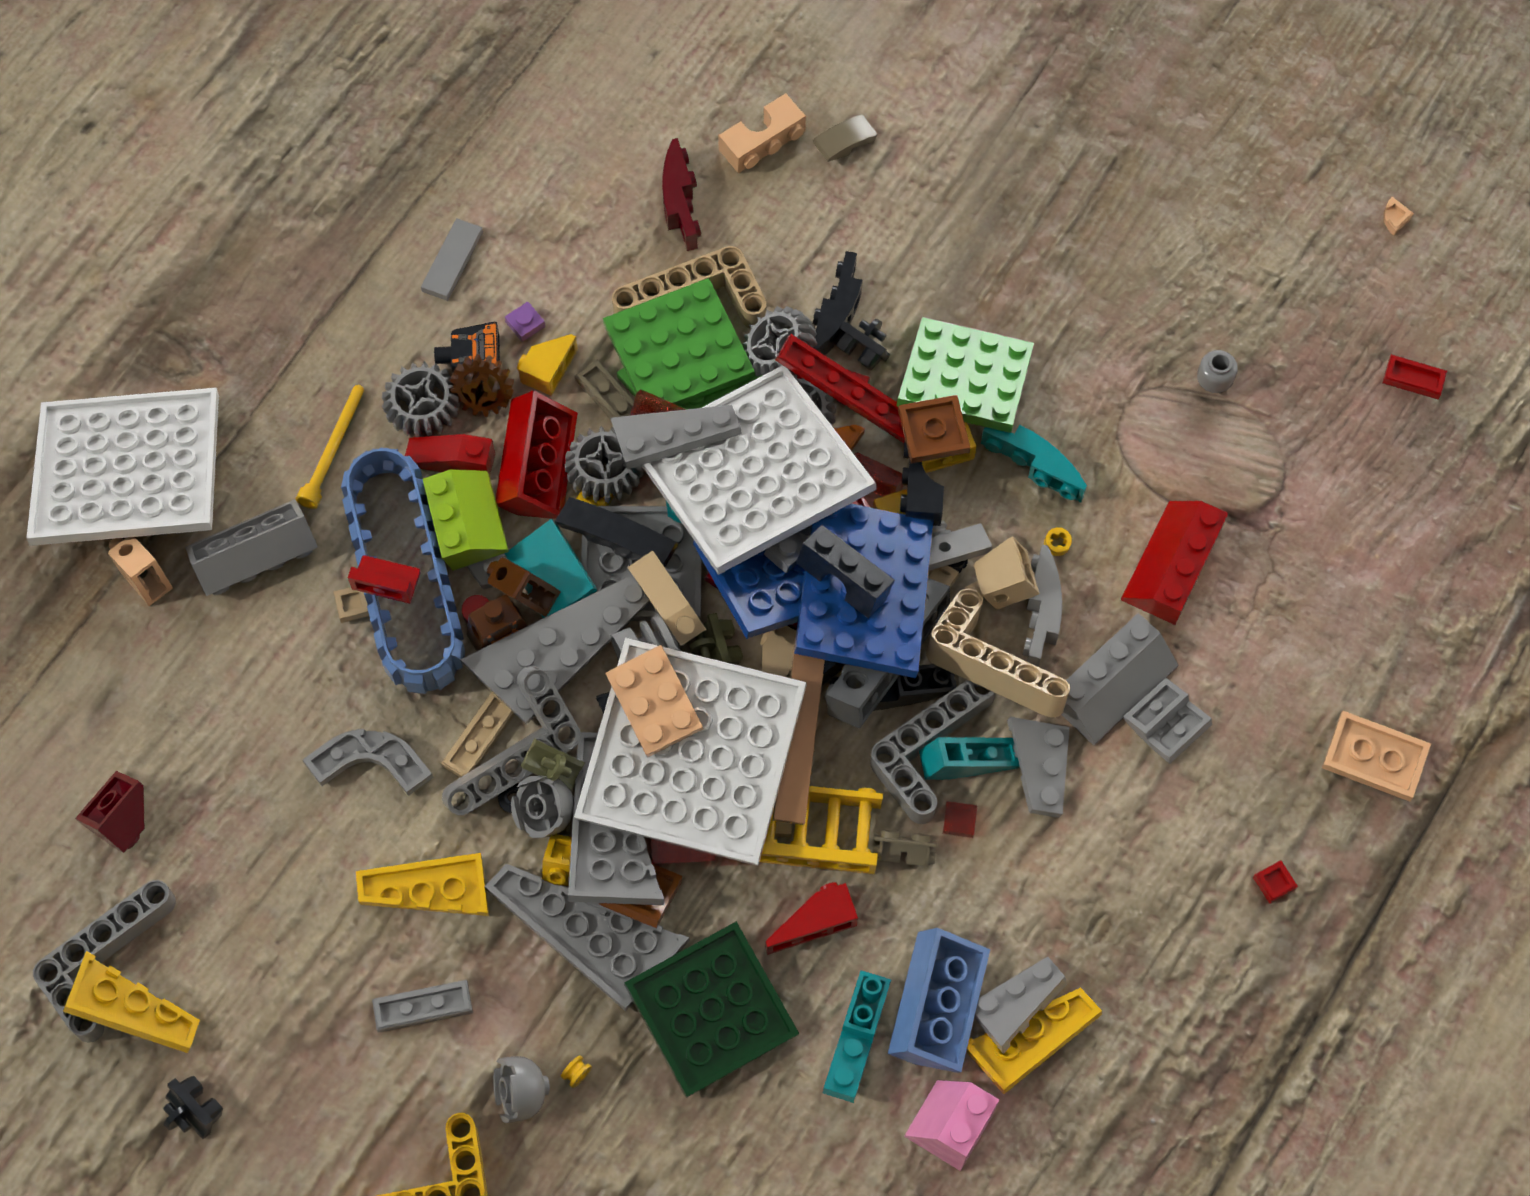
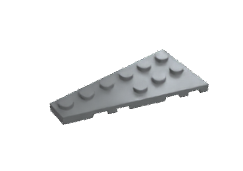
M630 575L462 658L461 661L527 725L535 717V714L518 686L517 677L519 672L525 667L535 666L549 675L556 689L560 692L611 641L610 635L623 630L650 603V600L634 576ZM539 674L531 675L528 679L529 689L539 686ZM551 700L547 701V702L544 704L543 708H544Z
M581 732L577 758L584 761L585 764L575 780L568 902L664 905V896L659 888L656 872L651 864L643 836L574 818L598 733Z
M505 864L485 886V889L624 1011H627L634 1003L624 986V982L679 953L690 941L689 937L675 934L663 929L659 925L656 929L603 907L599 903L568 902V888L561 885L559 887L544 881L541 877L509 864Z

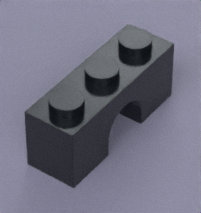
M823 525L803 542L796 564L818 581H821L828 573L836 576L846 588L844 600L868 619L887 600L895 581Z

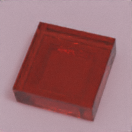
M946 801L942 834L973 838L977 805Z

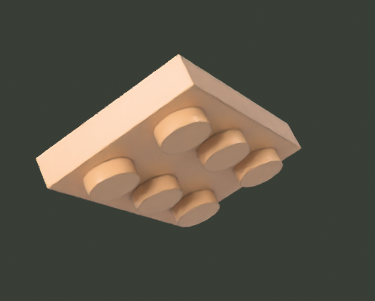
M662 645L605 673L647 758L704 729Z
M1342 711L1322 768L1411 802L1431 743Z

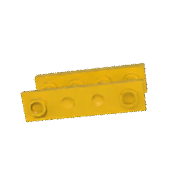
M809 786L805 824H795L794 839L790 844L777 843L778 841L775 839L776 821H772V813L759 862L875 874L878 853H871V850L868 849L872 808L881 809L883 793H876V790L871 788H859L858 791ZM810 802L828 803L825 844L821 845V847H812L806 843ZM841 805L859 807L856 848H853L852 851L841 850L837 846Z

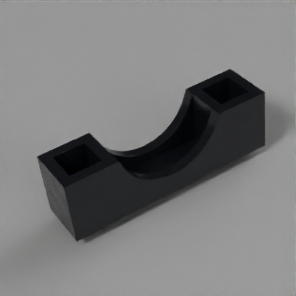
M904 441L903 458L909 459L908 468L903 467L901 485H907V495L901 494L900 512H904L906 517L933 521V526H941L944 486L936 483L926 474L922 462L911 463L906 441Z

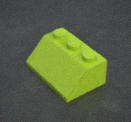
M450 469L422 479L441 557L453 571L509 552L490 476L487 471Z

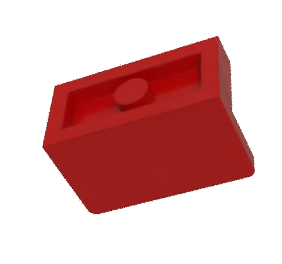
M363 555L358 568L351 567L347 578L352 590L410 604L421 572L420 569Z

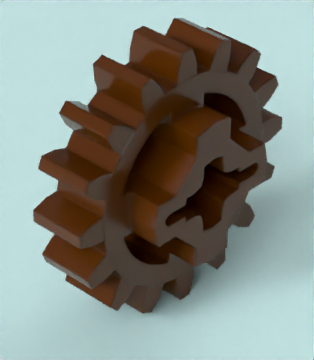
M476 354L473 362L469 357H466L463 364H457L454 370L455 373L452 374L450 379L454 386L450 389V392L457 393L458 401L464 403L462 410L466 411L470 407L473 409L474 416L479 411H483L484 416L488 417L491 410L496 415L499 414L501 407L506 408L514 393L512 389L514 379L508 378L510 370H502L500 368L502 361L500 360L495 364L492 363L490 355H488L485 361L481 359L479 354ZM481 380H483V391H481Z

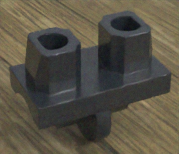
M863 319L859 323V327L865 330L864 334L844 321L840 327L842 334L836 343V346L841 351L850 356L858 343L865 347V350L858 358V362L869 370H872L881 359L885 362L887 361L890 353L887 352L886 348L873 340L876 338L883 342L887 336L880 331L882 321L874 319L871 323H868Z
M191 1076L180 1083L176 1078L167 1084L170 1090L165 1097L170 1103L166 1104L163 1108L169 1116L165 1120L164 1126L168 1130L179 1127L184 1133L192 1127L202 1139L206 1138L211 1134L212 1125L222 1116V1106L213 1098L201 1106L196 1102L195 1098L203 1093V1087L195 1076Z

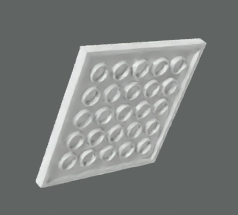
M783 365L702 407L732 405L742 434L641 465L718 575L876 490V482L788 368Z
M217 388L41 402L27 529L29 546L212 530L219 404Z
M625 638L617 666L657 647V645ZM663 647L704 729L647 758L611 686L574 818L758 866L807 684L803 681Z

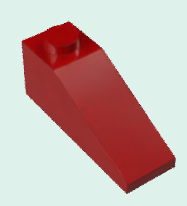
M466 434L409 438L405 456H410L420 469L444 472L450 469L487 471L489 476L491 475L496 455L492 439Z
M832 882L820 887V891L814 893L765 941L767 955L856 927L858 916L846 883L838 885L837 882Z

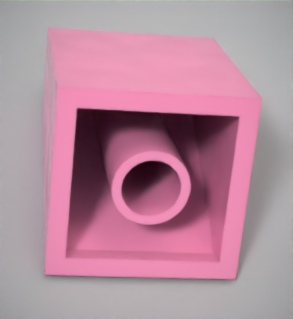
M937 1080L904 1137L961 1171L992 1118L999 1099L971 1082Z

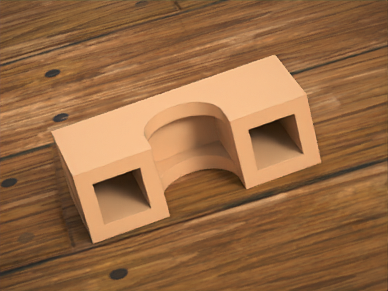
M786 93L764 106V124L768 127L767 129L759 132L751 131L740 121L718 135L719 151L738 173L746 168H753L759 160L769 154H775L783 145L791 140L799 139L805 132L806 115Z

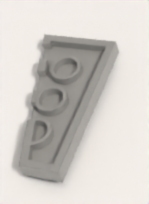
M732 405L610 418L627 470L742 434Z

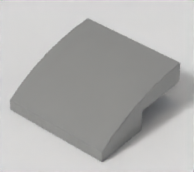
M1167 678L1161 681L1123 716L1124 720L1136 734L1169 764L1212 726V718L1189 701L1188 694Z

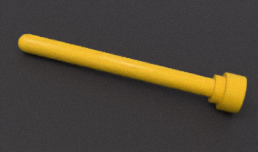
M355 385L310 482L300 487L295 499L306 508H318L322 499L321 484L364 393L363 386Z

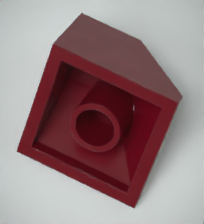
M115 771L75 819L110 846L124 853L138 842L140 833L145 829L144 785L134 778Z

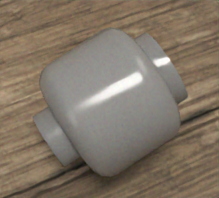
M1223 350L1208 352L1202 358L1197 371V379L1200 386L1211 393L1227 391L1232 386L1238 372L1237 362L1230 353Z

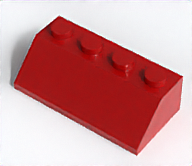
M535 390L511 399L495 499L498 507L517 516L557 518L565 505L568 484L567 472H565V464L567 462L565 456L567 451H570L571 442H574L578 412Z
M1169 501L1121 597V601L1176 625L1224 526L1228 513L1203 501Z

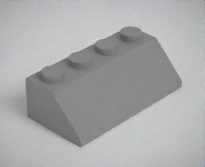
M294 499L188 545L185 549L204 593L208 596L210 594H222L229 589V586L235 583L249 582L255 579L258 573L267 569L269 571L279 569L286 561L292 558H304L310 555L313 549L318 546L298 503Z
M1138 613L1066 680L1070 685V692L1061 715L1093 745L1097 744L1124 718L1123 716L1178 667V663L1161 633Z

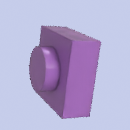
M526 302L505 316V322L522 342L545 328V321L529 302Z

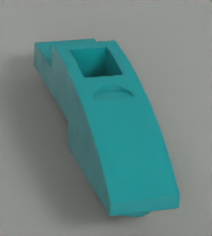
M1022 425L1018 426L1015 434L988 427L983 429L980 444L984 445L986 449L993 453L1006 455L1018 465L1029 466L1028 478L1032 479L1036 485L1043 488L1049 487L1059 492L1065 499L1082 502L1087 488L1085 481L1073 464L1047 440Z
M860 971L826 1078L823 1094L854 1103L891 979Z

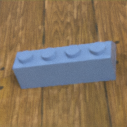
M940 928L917 933L888 1050L889 1055L915 1065L957 1073L962 1071L990 949Z

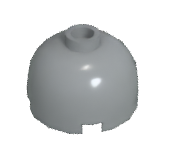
M543 775L529 776L522 780L517 786L520 787L517 795L512 796L511 811L516 826L520 830H525L532 838L551 837L563 831L573 817L574 798L571 790L561 780L552 781Z
M511 1056L498 1058L496 1062L501 1064V1068L494 1069L493 1087L496 1106L503 1103L505 1113L499 1114L501 1120L504 1123H511L530 1119L539 1112L544 1103L545 1095L549 1094L550 1085L548 1077L546 1075L543 1076L540 1068L531 1059L526 1057Z

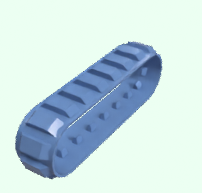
M381 447L380 449H372L352 460L353 463L349 470L344 472L341 485L344 495L342 501L349 523L351 540L356 551L357 565L359 566L362 556H368L365 543L372 540L371 531L362 530L359 519L360 516L366 513L364 504H357V495L362 492L364 484L376 475L395 473L404 482L408 480L412 482L415 487L414 490L408 493L409 501L418 502L422 515L415 518L414 521L416 528L426 530L428 542L421 545L423 555H432L435 568L428 571L427 574L429 581L439 583L441 595L434 598L436 608H443L446 612L448 622L440 626L442 635L451 636L450 647L444 648V658L438 664L426 670H410L406 668L407 665L402 659L394 661L391 650L398 647L396 637H387L384 623L391 620L389 610H381L378 596L364 593L368 603L367 608L370 621L375 632L374 638L377 651L385 672L395 685L403 684L408 692L426 694L427 691L441 690L455 680L456 671L463 668L461 659L465 657L466 652L462 641L464 637L445 561L441 557L421 470L410 456H403L399 453L398 449Z

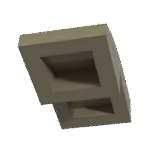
M859 115L824 131L814 138L813 143L827 162L849 156L855 147L874 142L878 134L863 115Z

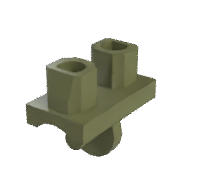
M717 613L708 614V620L703 624L706 630L695 636L696 641L689 646L691 653L739 665L743 659L741 648L738 645L727 647L725 641L732 639L735 634L732 620L718 619Z
M534 738L521 767L538 776H547L552 781L559 779L572 790L577 775L585 762Z

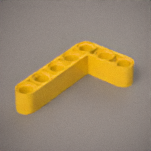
M456 1113L446 1123V1137L453 1181L377 1196H436L438 1194L463 1196L470 1188L479 1189L480 1196H488L479 1133L474 1120L466 1113ZM461 1123L470 1125V1131L465 1137L458 1138L454 1136L456 1126ZM467 1155L473 1156L475 1163L471 1169H459L458 1165L462 1157Z

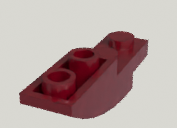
M678 138L672 139L663 167L662 191L664 213L668 231L680 228L686 250L690 251L698 249L697 237H701L698 220L693 221L691 213H694L691 201L693 199V188L697 187V182L693 170L688 171L687 164H689L686 148H681Z

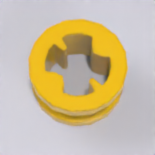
M1060 527L1052 528L1044 539V545L1049 547L1053 556L1066 554L1072 544L1070 533ZM1061 537L1064 539L1062 544L1066 545L1064 547L1062 545L1054 547L1052 545L1053 540L1050 538L1058 539Z
M579 1055L563 1070L561 1078L563 1080L568 1079L570 1081L569 1085L575 1088L586 1078L592 1066L589 1063L584 1064L583 1057Z

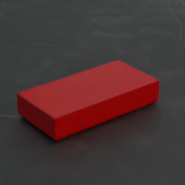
M1391 354L1382 383L1439 400L1447 370Z

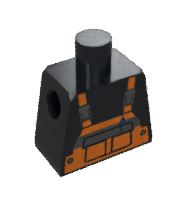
M489 322L452 330L451 346L434 347L435 363L451 364L452 372L455 373L454 370L458 363L463 364L466 357H469L473 362L476 354H479L484 361L490 355L492 357L491 362L495 364L500 360L497 322Z

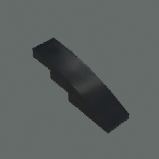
M572 497L568 498L555 520L560 528L583 534L587 541L612 548L616 555L635 561L653 550L662 565L666 567L678 547L676 541L644 525Z

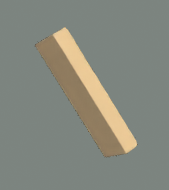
M491 692L442 761V767L460 778L477 768L515 716V713Z

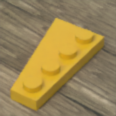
M481 853L355 871L358 902L360 905L489 916Z
M88 951L85 952L63 1012L185 1053L189 1052L200 1022L199 1019L165 998L162 1000L148 992L149 989L139 982L134 984L121 976V971L111 965L109 967L95 960L96 956Z
M1080 987L1052 1000L1044 1010L1038 1011L1029 1020V1027L1022 1034L1018 1032L1010 1041L1011 1046L1004 1054L987 1033L975 1039L970 1038L966 1052L1000 1091L1005 1094L1102 1015V1010Z

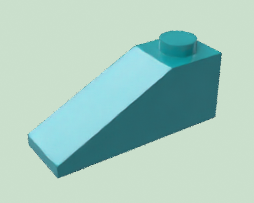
M938 737L919 750L925 780H951L1018 769L1020 764L1013 748L1015 745L1014 739Z

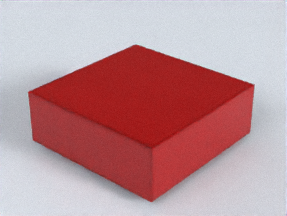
M1281 860L1253 876V879L1270 904L1298 888V885Z

